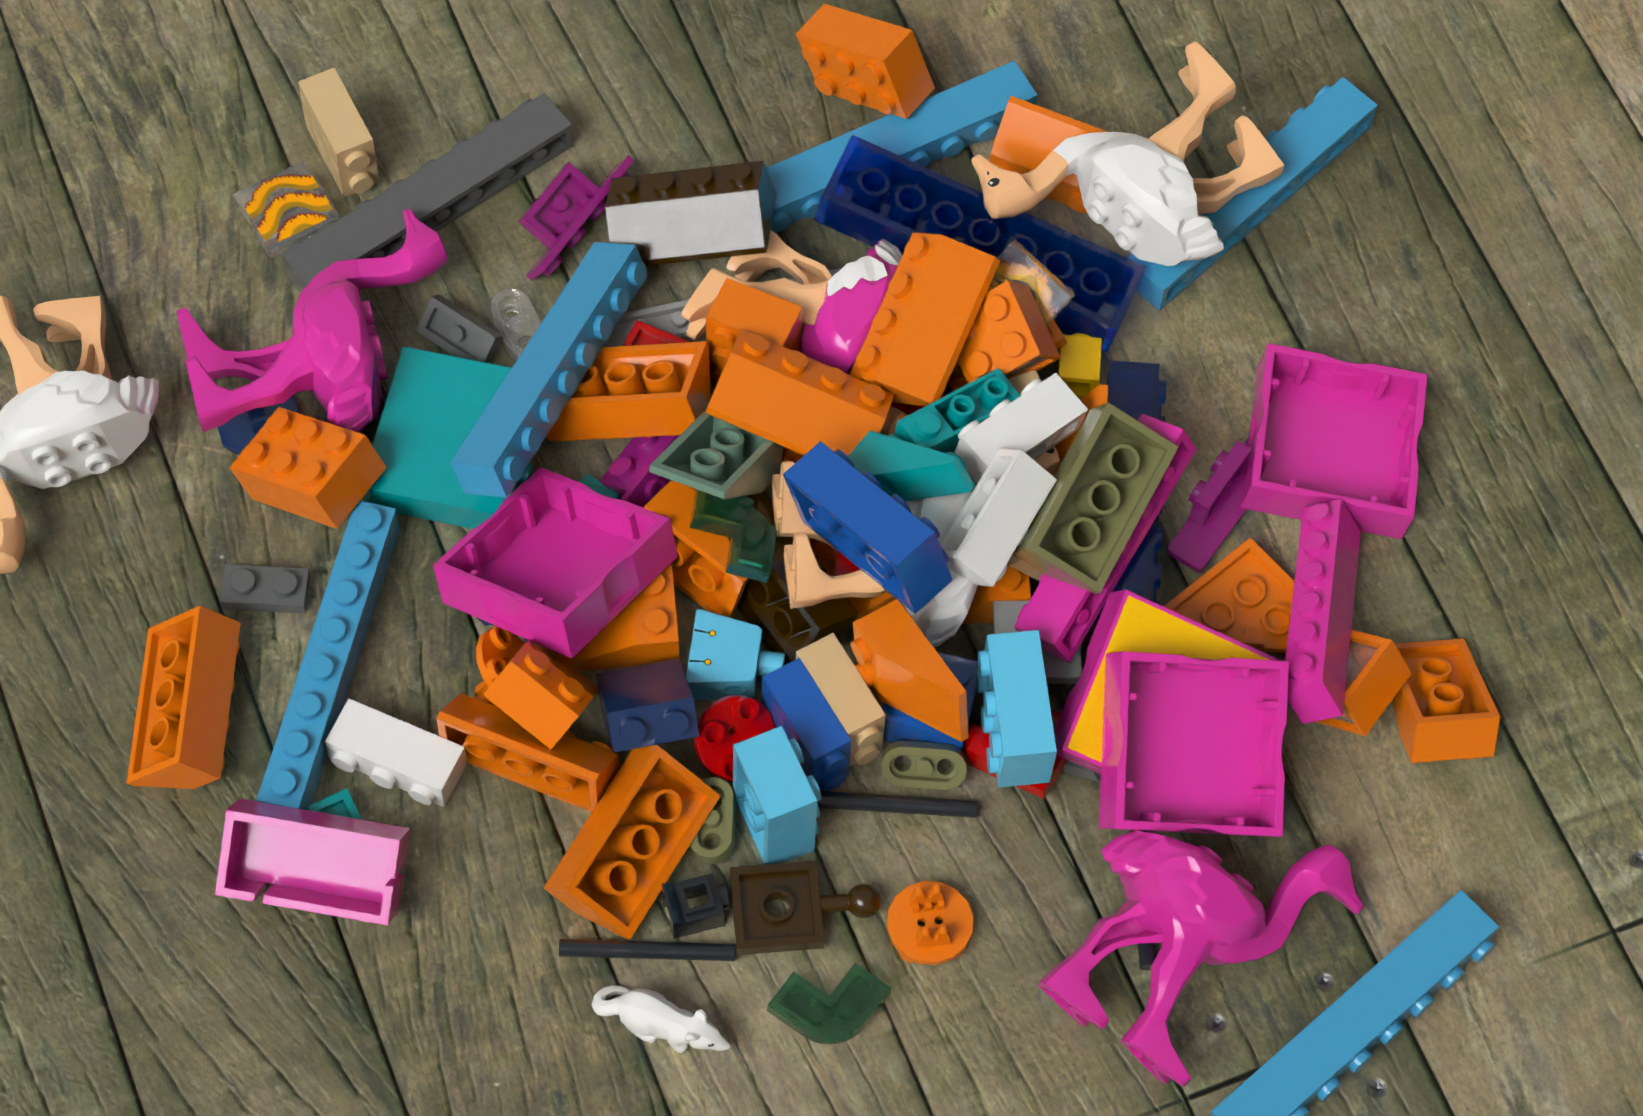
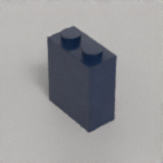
M679 658L595 674L601 713L614 752L699 736L693 695Z

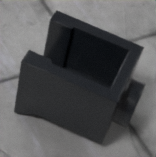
M713 873L676 883L662 884V901L664 908L668 907L673 939L724 926V910L730 909L729 898L724 883L716 885ZM707 895L709 904L689 909L688 899Z

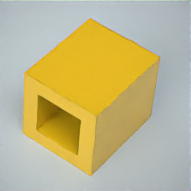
M1082 333L1064 335L1067 344L1058 350L1061 358L1057 360V374L1073 393L1081 399L1099 385L1102 338L1090 337Z

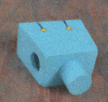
M697 609L686 679L693 699L715 700L728 695H745L752 698L755 695L757 676H765L784 666L785 653L761 650L762 628L759 626Z

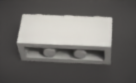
M1054 373L1044 381L1040 378L1035 379L1023 389L1019 398L1013 402H1010L1009 399L1002 401L991 411L989 418L981 423L975 420L964 427L958 434L960 440L954 453L964 460L967 465L966 471L978 484L998 449L1022 450L1034 460L1077 431L1086 416L1088 408L1057 373Z
M998 449L940 545L949 557L948 567L971 584L993 587L1005 574L1010 557L1016 547L1024 540L1028 527L1045 502L1057 479L1024 451Z
M349 698L325 740L329 759L339 769L346 772L360 771L369 775L370 779L377 785L387 789H391L393 786L407 791L411 798L425 805H431L433 802L445 807L467 766L464 746Z

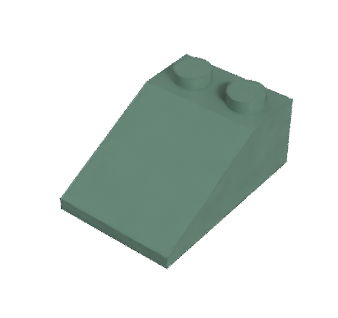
M704 411L650 464L649 472L722 499L762 493L772 482V475L780 474L783 446L711 416Z

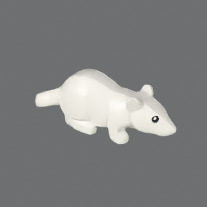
M612 985L602 988L593 997L592 1008L597 1015H619L620 1021L635 1036L646 1042L653 1043L657 1038L665 1039L678 1053H684L688 1048L687 1044L695 1049H711L716 1051H724L730 1048V1044L720 1034L718 1029L707 1020V1015L702 1009L697 1010L695 1014L688 1010L680 1009L668 1001L664 995L656 991L641 988L629 990L622 986ZM613 995H621L614 999L606 1000L607 998Z

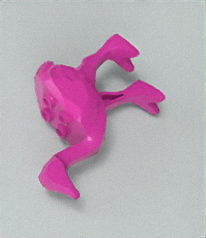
M412 209L403 210L402 214L406 225V239L403 247L386 257L336 261L322 270L299 295L293 313V335L291 338L269 347L240 352L222 350L206 336L187 308L176 310L187 355L185 360L202 431L205 432L222 426L235 416L252 409L284 403L295 393L306 390L313 393L327 412V421L330 424L359 433L369 422L376 420L383 397L380 380L388 378L369 300L361 302L358 291L366 288L410 284L435 274L448 261L447 250L439 234L419 221ZM231 376L246 378L253 382L233 390H228L217 385L213 379Z
M1134 830L1133 832L1115 837L1101 849L1104 860L1110 863V870L1120 876L1127 901L1115 914L1099 919L1083 944L1065 960L1053 967L1037 985L1083 1027H1086L1091 1022L1098 1028L1104 1029L1109 1019L1089 987V972L1105 956L1117 948L1134 944L1162 942V948L1151 965L1150 996L1145 1011L1120 1041L1159 1081L1167 1084L1172 1079L1180 1086L1185 1087L1192 1078L1170 1041L1166 1023L1182 989L1201 963L1229 965L1250 962L1280 949L1289 935L1303 904L1316 893L1321 892L1329 895L1355 914H1359L1364 906L1355 892L1350 862L1340 850L1329 844L1306 853L1289 868L1264 912L1262 902L1251 893L1254 890L1253 886L1238 874L1232 873L1230 875L1220 866L1222 859L1208 847L1203 845L1197 847L1164 835Z

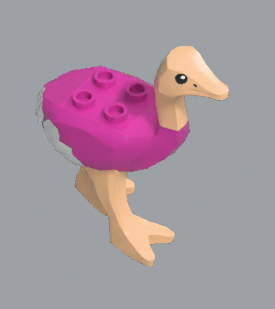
M770 231L767 253L732 256L726 269L735 274V277L716 268H712L682 310L681 316L690 322L686 335L696 341L706 332V316L725 279L729 278L802 306L803 337L800 352L811 359L830 367H836L850 375L856 362V357L863 346L872 321L879 310L888 285L902 258V254L895 245L886 239H881L874 248L868 249L865 257H861L855 262L847 263L832 276L825 265L800 255L787 246L776 233ZM780 267L799 283L786 278L765 282L754 281L767 270ZM890 406L880 434L886 436L889 434L894 435L898 420L908 415Z

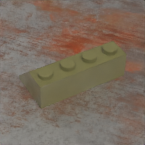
M1109 402L1091 409L1054 475L1057 481L1028 527L1024 540L1016 547L1012 555L1048 577L1095 594H1100L1179 447Z

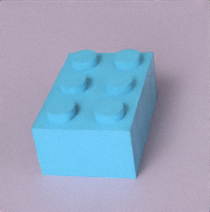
M1039 630L987 635L984 651H978L979 667L975 668L977 692L984 693V707H981V724L983 733H989L990 747L986 748L989 774L996 773L998 788L1050 783L1057 749Z
M782 726L733 745V792L736 797V805L764 865L786 863L813 852L815 849V835L819 834L816 818L820 817L817 801L821 800V793L818 784L812 775L806 777L800 763L804 762L800 746L795 738L788 740Z

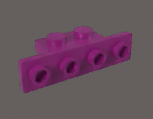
M627 155L617 163L598 187L570 162L561 168L518 221L547 247V250L529 270L526 277L531 281L542 273L548 277L563 260L558 255L565 245L572 248L586 232L581 227L586 219L589 217L591 220H594L605 209L606 200L604 197L609 192L611 178L631 176L626 170L634 162L632 157Z
M680 435L633 437L618 458L611 464L600 482L619 494L620 500H625L644 508L671 481L649 472L650 464Z
M1249 437L1244 444L1237 441L1229 453L1222 450L1210 469L1214 474L1208 482L1200 480L1188 499V501L1193 503L1189 518L1167 548V554L1197 573H1201L1247 511L1246 508H1241L1245 468L1252 450L1248 447Z

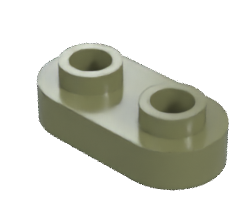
M896 741L884 750L881 758V771L884 778L895 786L950 790L956 788L964 781L967 774V761L964 753L958 747L951 744ZM899 756H906L910 759V762L907 765H899L895 762V759ZM942 759H949L953 762V765L950 768L944 769L938 765V762Z
M711 777L702 781L720 795L719 800H722V803L719 807L712 809L690 846L700 861L707 864H717L726 860L734 850L736 797L731 786L725 780ZM713 839L721 841L718 847L714 849L707 848L709 841Z

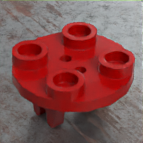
M728 695L714 701L702 713L697 724L699 736L695 737L694 746L699 761L710 773L728 781H733V745L739 741L742 742L775 729L771 714L762 703L745 695ZM733 727V732L729 733L730 728Z

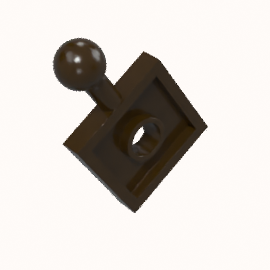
M816 861L730 867L736 955L823 949L822 913L850 911L851 914L858 918H869L878 912L881 905V896L878 890L869 884H858L851 888L848 894L820 896ZM772 899H781L788 904L789 910L783 916L774 917L765 911L764 906Z

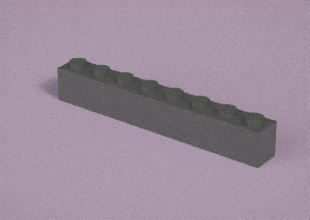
M545 93L533 100L529 99L522 102L515 111L501 120L496 119L490 122L483 131L472 138L459 141L451 151L436 160L427 161L417 172L404 180L400 179L393 182L386 191L371 200L361 202L352 212L338 221L333 220L327 223L320 232L309 239L293 244L282 255L287 278L301 293L318 273L336 261L382 258L394 254L403 247L406 239L403 210L412 209L419 221L432 230L439 231L573 147L572 124Z

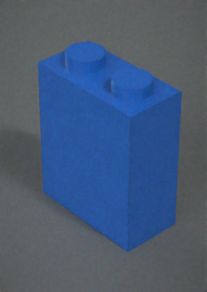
M798 658L763 676L762 705L771 714L775 728L782 726L788 740L795 738L798 742L804 762L800 763L806 777L812 775L818 784L819 790L829 791L841 785L846 780V776L849 775L852 740L802 660Z

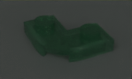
M696 490L690 528L730 538L725 573L767 583L771 574L776 541L775 525L769 526L762 514L753 508L755 501L746 496L722 499Z
M855 963L831 995L828 996L793 971L768 1003L767 1011L813 1042L838 1044L852 1039L865 1028L890 995L891 987Z

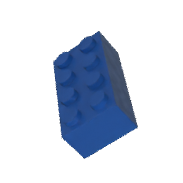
M820 441L783 474L803 523L913 613L916 614L953 581L947 565L949 557L939 544L940 532L936 526L926 517L918 519L913 515L907 503L897 494L889 496L884 492L881 484L871 473L865 471L862 474L855 469L853 462L840 449L834 452Z

